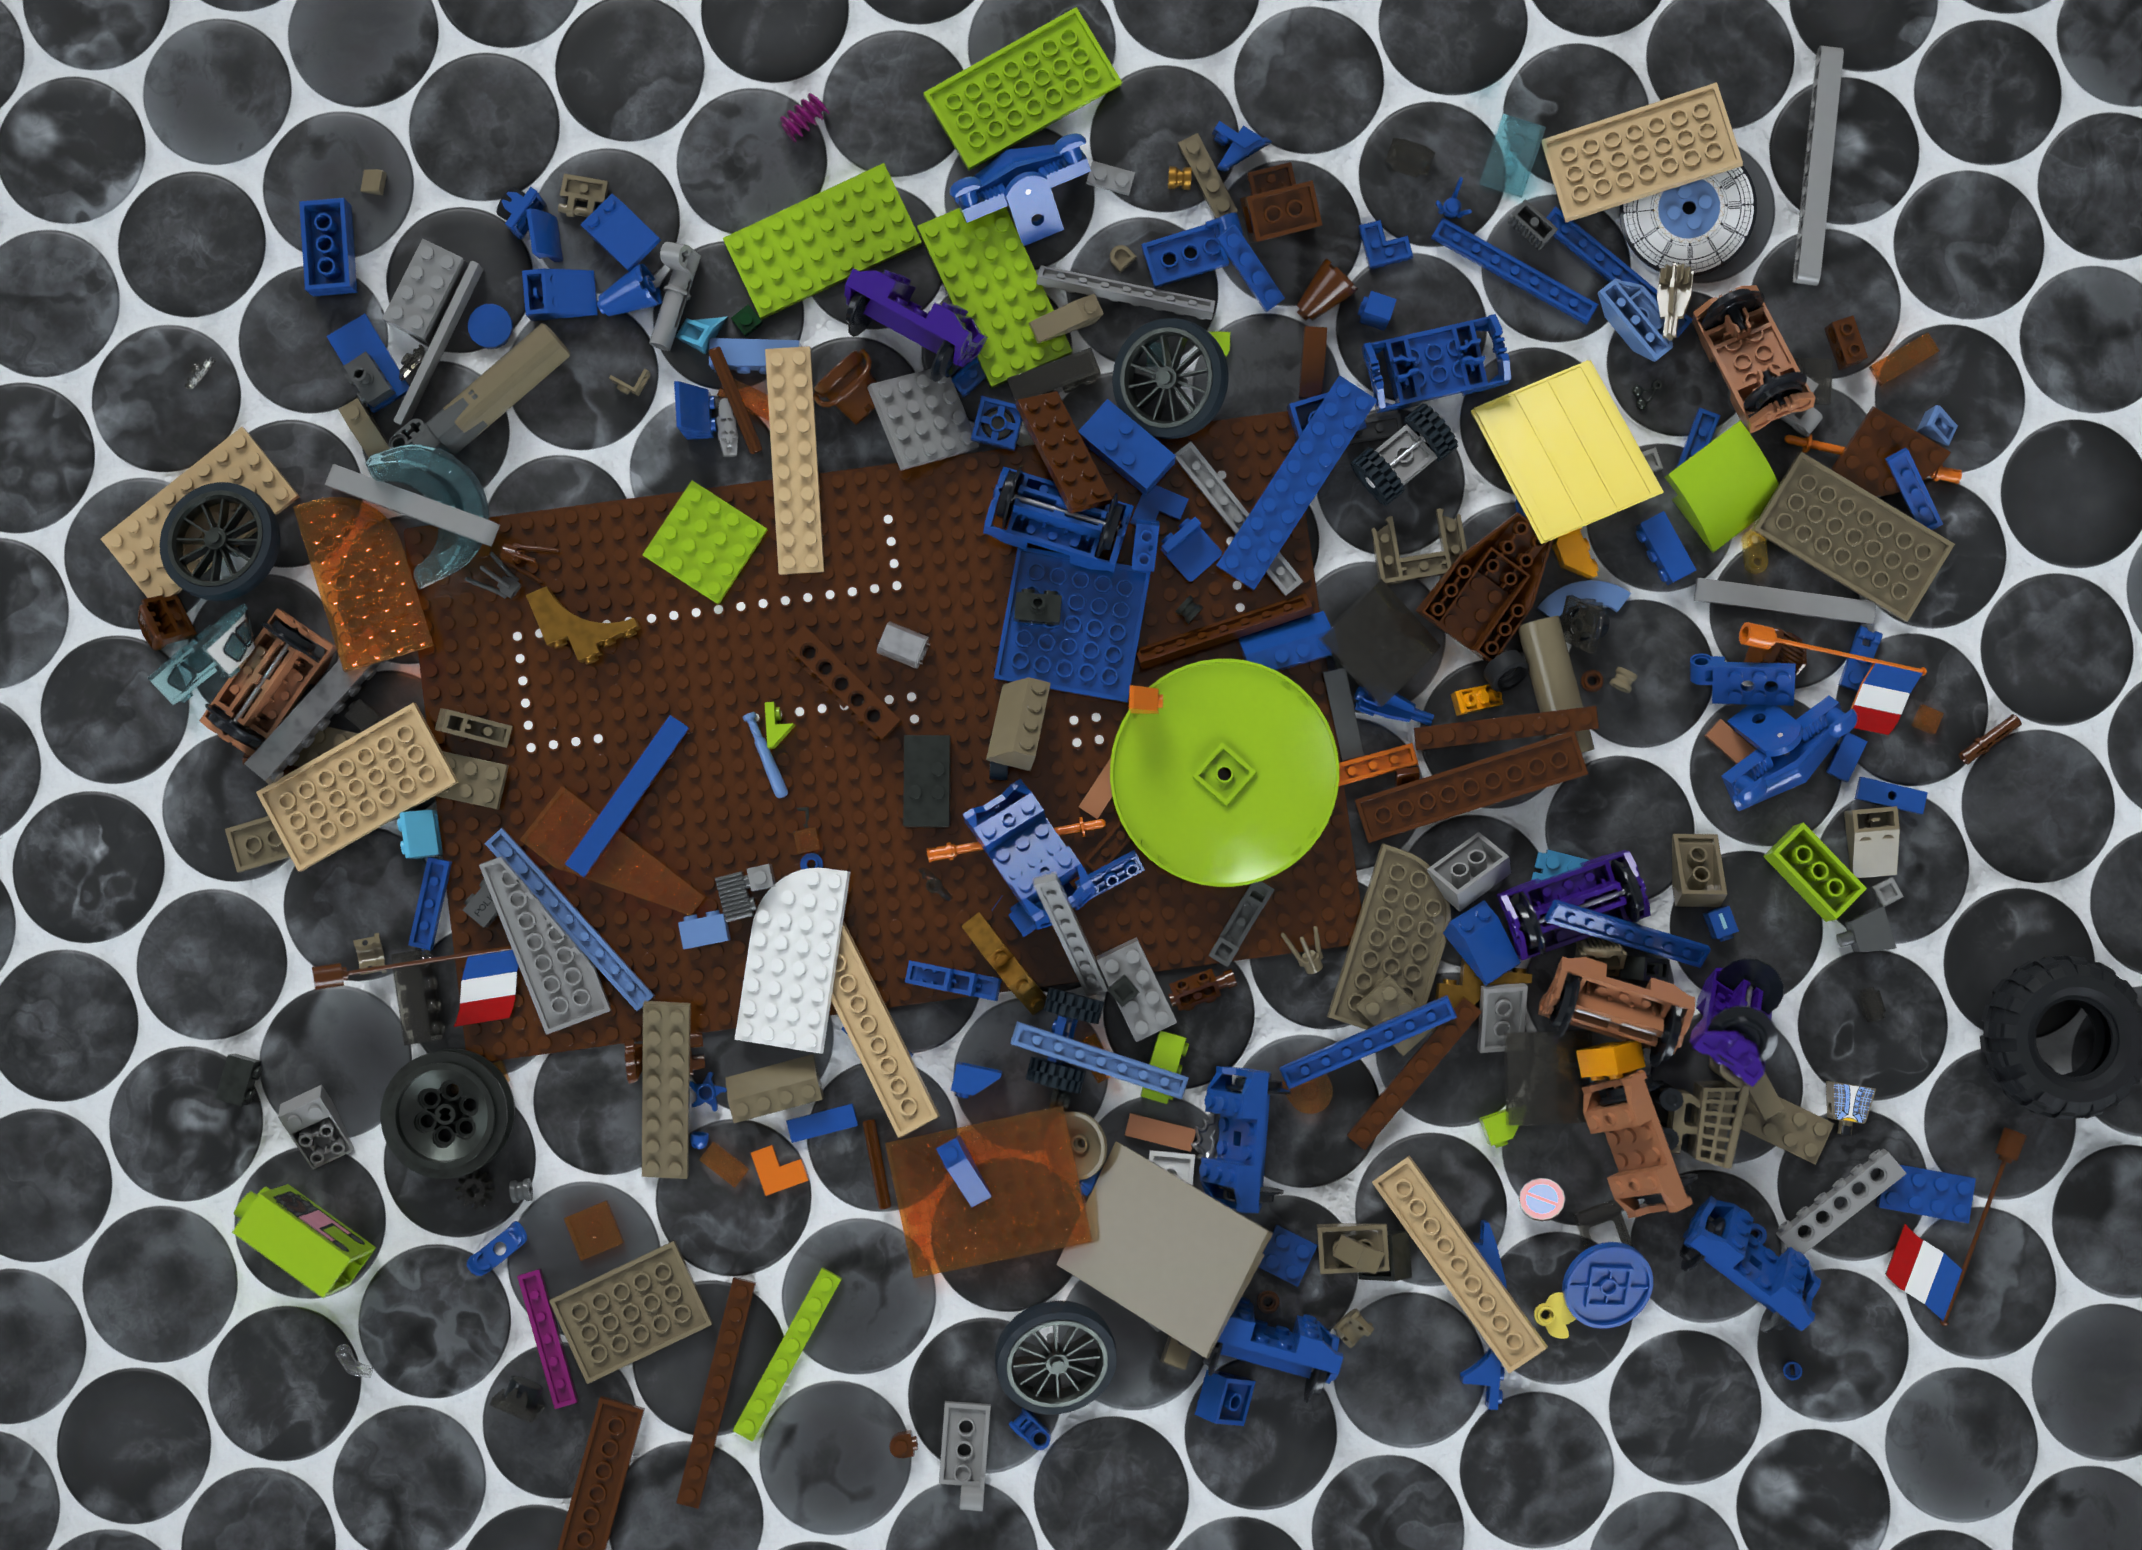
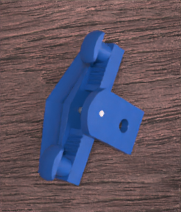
M1074 133L1060 138L1054 145L1008 149L973 177H965L956 181L950 187V195L955 199L967 223L1009 206L1017 233L1023 245L1026 246L1064 230L1051 188L1091 172L1088 159L1080 149L1081 145L1086 144V139L1081 134ZM1034 215H1042L1038 221H1031Z
M1828 695L1798 719H1794L1777 705H1748L1727 721L1728 725L1757 748L1722 775L1735 808L1741 811L1806 783L1841 736L1847 734L1855 727L1858 720L1855 710L1851 709L1844 713L1840 703ZM1760 719H1765L1762 723H1759V724H1756V723H1755L1756 721H1758V720H1760Z

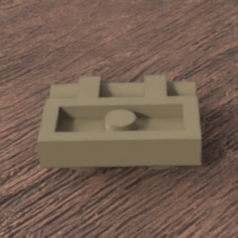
M564 174L560 196L561 198H567L568 202L567 205L559 203L558 212L566 213L570 217L577 215L587 219L596 210V204H602L607 199L609 182ZM577 200L588 202L587 208L576 206Z

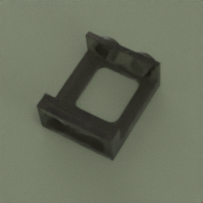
M1615 1199L1572 1213L1585 1250L1594 1246L1589 1233L1590 1227L1610 1220L1615 1224L1621 1243L1634 1248L1621 1210H1623L1622 1206Z

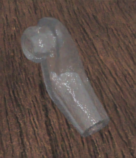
M341 1344L337 1347L335 1354L348 1374L371 1378L373 1366L358 1362L350 1346L347 1344Z

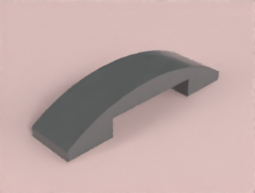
M1262 881L1250 884L1208 956L1229 967L1240 945L1275 890L1274 888Z

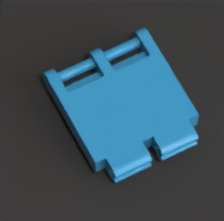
M1546 850V854L1538 852L1534 868L1541 869V873L1533 872L1531 880L1537 878L1544 880L1581 867L1580 863L1588 860L1552 850Z

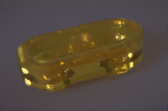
M1750 529L1743 534L1741 539L1743 563L1747 572L1759 574L1768 566L1766 538ZM1752 536L1758 538V543L1752 542ZM1755 558L1760 560L1759 566L1754 564Z

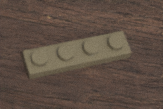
M1196 133L1178 142V147L1188 167H1192V175L1215 219L1229 213H1238L1199 134Z

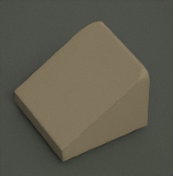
M364 170L360 192L383 196L387 176L384 170Z

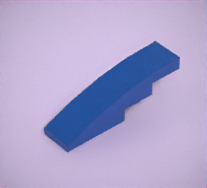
M909 960L905 983L998 1001L1002 982L1001 978Z

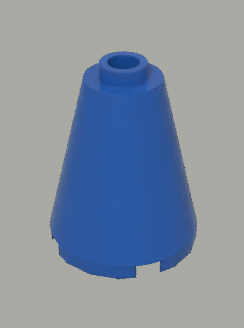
M643 263L636 265L630 272L628 271L599 295L597 306L600 312L607 316H613L656 307L661 304V291L659 287L655 288L653 283L655 278L649 268Z

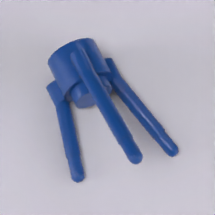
M1463 177L1458 179L1451 198L1447 199L1443 206L1439 200L1436 201L1439 209L1438 213L1443 214L1446 218L1452 219L1456 216L1462 218V216L1472 213L1471 209L1461 211V203L1457 199Z

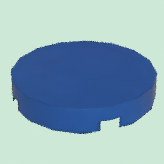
M484 304L471 313L468 320V332L472 340L479 346L486 349H497L509 341L508 339L513 333V321L509 313L501 306Z

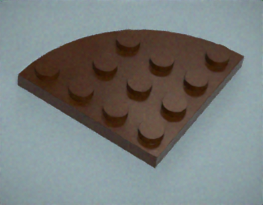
M1872 406L1831 470L1876 497L1900 492L1885 458L1906 447L1922 480H1924L1942 465L1951 452Z

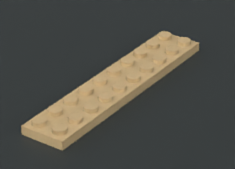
M811 347L765 349L779 575L824 572Z
M843 920L831 1001L898 1138L940 1117V1114Z
M1410 1155L1372 1181L1375 1188L1508 1373H1511L1547 1349L1546 1343Z

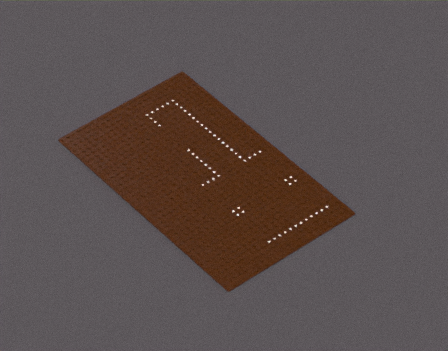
M1288 411L1211 421L1200 431L1182 438L1163 439L1154 437L1173 454L1191 441L1249 514L1296 443ZM1036 445L1015 447V451L998 449L961 454L902 471L898 463L819 473L824 572L779 575L773 480L705 488L768 529L719 605L642 555L684 491L488 517V520L500 525L492 547L482 544L473 559L460 569L473 554L472 550L464 549L455 564V567L460 570L454 573L451 569L443 577L441 576L450 567L457 554L461 536L433 525L406 528L404 530L426 722L442 751L509 765L499 809L435 796L443 860L452 861L446 889L454 954L511 946L499 915L489 927L483 928L463 911L466 906L464 904L466 899L472 893L476 894L481 888L479 884L484 877L479 865L497 858L485 845V842L501 828H504L655 995L650 1001L691 1003L690 1033L712 1032L737 1027L754 916L728 922L730 941L690 949H683L678 922H683V917L697 914L698 918L706 917V912L719 910L720 914H724L715 878L743 871L744 875H748V868L772 864L777 883L785 876L801 870V859L808 853L818 854L823 860V868L851 872L843 920L887 1008L971 997L905 983L909 960L1001 978L961 927L978 912L985 918L1039 987L1079 982L1053 925L1038 930L1035 929L1026 937H1023L1009 917V914L1012 912L1010 908L1019 901L985 850L958 854L954 857V860H949L948 858L929 862L927 848L944 846L948 842L955 845L978 842L970 828L966 825L962 814L972 808L987 804L1001 795L1012 783L1020 778L1044 809L1045 816L1053 828L1079 823V817H1083V822L1098 819L1105 820V827L1085 831L1086 837H1083L1081 832L1059 836L1065 846L1071 848L1087 874L1093 871L1082 861L1120 820L1113 797L1098 819L1080 809L1079 805L1111 758L1117 732L1129 711V697L1128 702L1124 703L1049 689L1037 752L1031 771L1008 766L1007 781L989 779L990 761H987L986 757L1002 686L1009 683L994 679L1018 547L1005 544L983 533L991 500H993L996 484H998L1003 467L1018 470L1022 464L1024 465V473L1053 481ZM1086 447L1112 499L1115 493H1118V501L1134 506L1130 518L1131 521L1142 492ZM1176 461L1172 468L1157 483V486L1189 500L1180 521L1160 512L1156 518V521H1159V535L1155 569L1150 574L1137 648L1304 593L1307 594L1314 611L1312 614L1320 612L1306 512L1279 551L1303 580V583L1287 596H1284L1267 573L1264 574L1255 590H1252L1218 568L1216 565L1220 558L1194 581L1189 582L1160 550L1163 545L1161 541L1168 534H1176L1180 530L1178 526L1185 519L1189 518L1192 520L1196 516L1201 522L1200 527L1221 549L1222 555L1236 534ZM995 516L993 525L1003 529L1002 518ZM1129 521L1117 563L1132 566L1136 526L1131 525ZM1118 531L1116 532L1111 550L1104 549L1097 558L1106 561L1110 560ZM465 537L464 546H476L477 541ZM506 543L510 545L517 543L520 545L559 549V553L521 550L524 553L523 555L535 558L536 562L522 560L520 564H516L541 579L543 584H539L519 571L507 567L519 578L518 582L521 584L519 591L512 599L508 596L504 599L496 593L465 581V577H469L500 590L497 587L499 582L483 572L480 566L483 565L500 578L503 576L509 577L490 556V552H494L500 559L501 550ZM1030 543L1027 545L1029 548L1057 552ZM436 581L435 583H433V584H431V585H428V586H426V587L420 589V588L423 587L425 584H428V583H430V582ZM547 586L552 590L563 607L573 615L598 623H615L635 618L638 620L641 629L637 630V634L632 637L624 638L622 636L615 639L616 643L611 646L603 647L601 645L600 648L603 655L598 656V661L591 664L581 663L577 660L570 640H567L565 646L556 649L554 646L546 645L526 595ZM1191 595L1194 598V602L1204 608L1188 624L1185 622V618L1182 615H1178L1175 611ZM889 621L929 637L930 646L927 645L926 655L923 661L921 660L923 664H920L917 669L877 653L878 644ZM803 625L902 721L884 741L880 737L875 740L866 731L869 727L864 722L859 724L851 716L853 711L848 706L843 708L835 700L837 695L832 690L827 693L818 684L821 679L816 674L811 677L802 668L805 664L799 658L795 661L786 652L789 648L785 643ZM1233 639L1145 669L1141 668L1136 656L1131 685L1149 687L1168 673L1199 661L1211 659L1244 660L1238 639ZM812 647L807 648L804 652V656L807 659L813 658L816 654L815 648ZM1326 657L1278 671L1299 685L1320 708L1332 731L1340 763L1339 746L1322 673L1328 671ZM824 663L820 668L821 674H829L832 670V665ZM840 679L836 683V688L840 691L845 690L848 686L846 679ZM855 695L852 699L854 706H861L864 703L862 695ZM765 702H775L776 707H780L781 721H777V724H795V727L775 749H770L788 789L787 796L783 798L775 796L754 744L755 740L749 724L743 720L744 715L755 712L757 715L755 718L762 737L767 742ZM440 708L513 726L507 748L436 731L435 726ZM877 710L871 711L868 715L869 721L877 722L880 719V712ZM669 715L689 727V730L584 878L566 866L565 863ZM904 735L951 736L950 828L903 826ZM1221 768L1218 772V777L1226 781L1231 777V771L1228 768ZM1344 785L1338 786L1337 798L1330 819L1311 849L1286 870L1262 881L1275 890L1261 910L1232 961L1292 953L1281 937V933H1285L1298 952H1304L1300 937H1304L1309 950H1316L1314 926L1318 927L1321 949L1350 945L1361 910V901ZM809 807V819L807 822L809 828H804L803 825L806 824L805 811H798L797 808ZM1131 841L1115 860L1135 850L1145 870L1092 898L1082 908L1075 910L1073 907V911L1095 958L1137 937L1153 972L1220 963L1208 955L1250 884L1235 887H1214L1186 881L1160 868ZM810 860L807 863L809 868H814L816 865L814 860ZM1079 876L1074 880L1070 881V884L1075 889V891L1078 888L1074 882L1079 880ZM751 888L748 889L750 898H755L757 908L770 888L755 892L751 891ZM467 957L455 959L459 998L461 979ZM518 966L515 1002L510 1017L463 1025L465 1048L468 1051L485 1057L489 1061L623 1044L624 1039H633L634 1042L643 1041V1007L636 1011L595 966L610 1003L611 1011L546 1035ZM1002 980L999 993L1011 991ZM832 1001L829 1016L838 1015Z

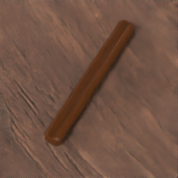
M721 347L712 348L708 351L748 450L751 454L758 453L762 450L761 443Z

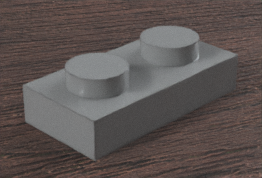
M1092 161L1091 172H1089L1086 182L1087 185L1127 196L1130 195L1135 172Z

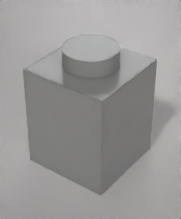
M772 864L747 869L751 891L755 892L775 887L776 881Z

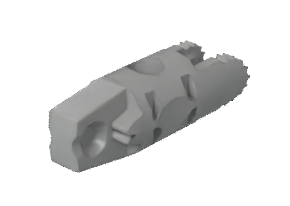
M724 397L718 402L717 408L718 417H716V425L718 428V440L723 457L737 456L738 446L737 422L728 399Z

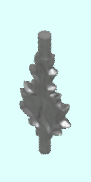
M1210 1113L1207 1115L1209 1120L1203 1119L1202 1128L1195 1126L1197 1141L1191 1143V1146L1199 1153L1196 1158L1200 1161L1202 1157L1217 1158L1218 1123L1221 1114Z

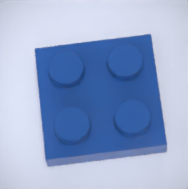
M1276 1224L1272 1231L1273 1235L1262 1253L1264 1257L1258 1267L1298 1287L1318 1245Z

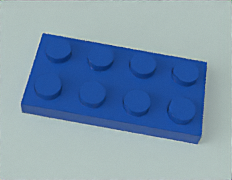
M1900 1165L1907 1174L1877 1197L1876 1207L1969 1224L1976 1178Z

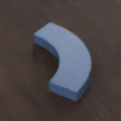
M1594 580L1579 581L1554 591L1536 609L1545 616L1552 617L1560 616L1568 609L1580 604L1596 603L1618 612L1631 593L1622 587L1608 582Z

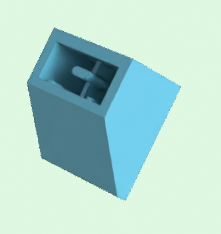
M437 810L399 813L400 818L397 819V825L403 835L401 851L402 854H405L406 858L422 859L443 855Z

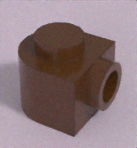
M912 1430L898 1432L892 1437L889 1445L891 1454L900 1459L914 1457L915 1450H918L917 1436H912Z

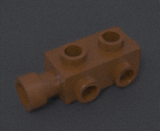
M1211 968L1170 983L1169 986L1172 993L1168 994L1172 1007L1177 1006L1179 1011H1190L1197 1004L1214 1002L1216 997L1221 996V989L1226 987L1229 989L1237 986V982L1232 969L1223 971L1222 975L1215 977Z

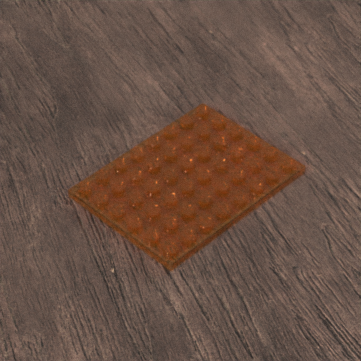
M1063 1105L885 1143L913 1278L1092 1242ZM959 1135L963 1139L992 1194V1197L973 1207L970 1206L951 1177L936 1150L942 1144Z

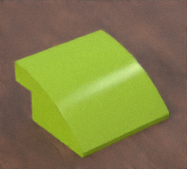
M1741 420L1664 477L1677 493V496L1672 501L1712 553L1759 519L1779 486L1767 459Z

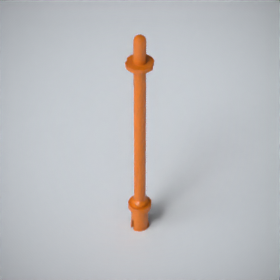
M1812 434L1805 438L1787 435L1784 439L1788 444L1803 447V453H1808L1810 449L1841 455L1845 449L1843 446L1813 440ZM1942 464L1930 477L1933 481L1944 480L1959 484L1962 470L1943 467Z
M1079 817V823L1055 827L1054 830L1059 836L1081 832L1082 836L1086 837L1085 831L1103 828L1106 826V822L1103 819L1083 822V817ZM948 842L944 846L927 848L929 862L948 858L949 860H954V857L958 854L984 849L979 842L962 845Z

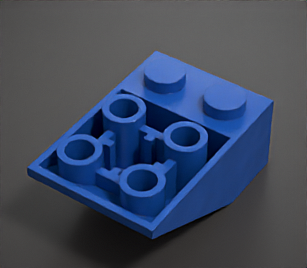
M544 268L522 271L525 314L531 321L598 315L594 270Z

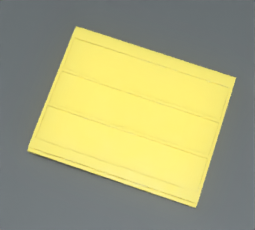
M1591 360L1577 364L1471 410L1472 417L1479 426L1540 544L1664 492Z

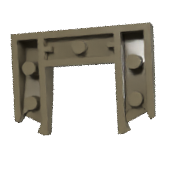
M1436 509L1442 551L1400 558L1392 516L1385 519L1387 525L1378 532L1373 528L1371 531L1379 586L1401 584L1404 581L1444 575L1457 558L1467 550L1461 515L1457 514L1456 519L1443 516L1444 509Z

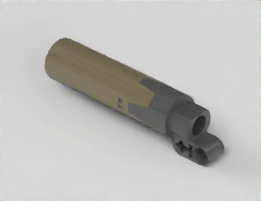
M541 323L426 424L421 419L416 418L404 425L390 438L389 448L419 445L456 455L568 359L570 351L546 324ZM417 448L407 449L408 457L414 458L421 452L430 461L432 455L430 451ZM403 449L393 450L398 457H404ZM435 456L432 464L437 466L445 458Z

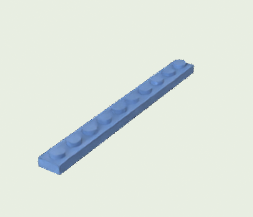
M501 828L485 842V845L497 858L503 856L575 944L636 1011L643 1007L644 1001H650L655 996L504 828Z

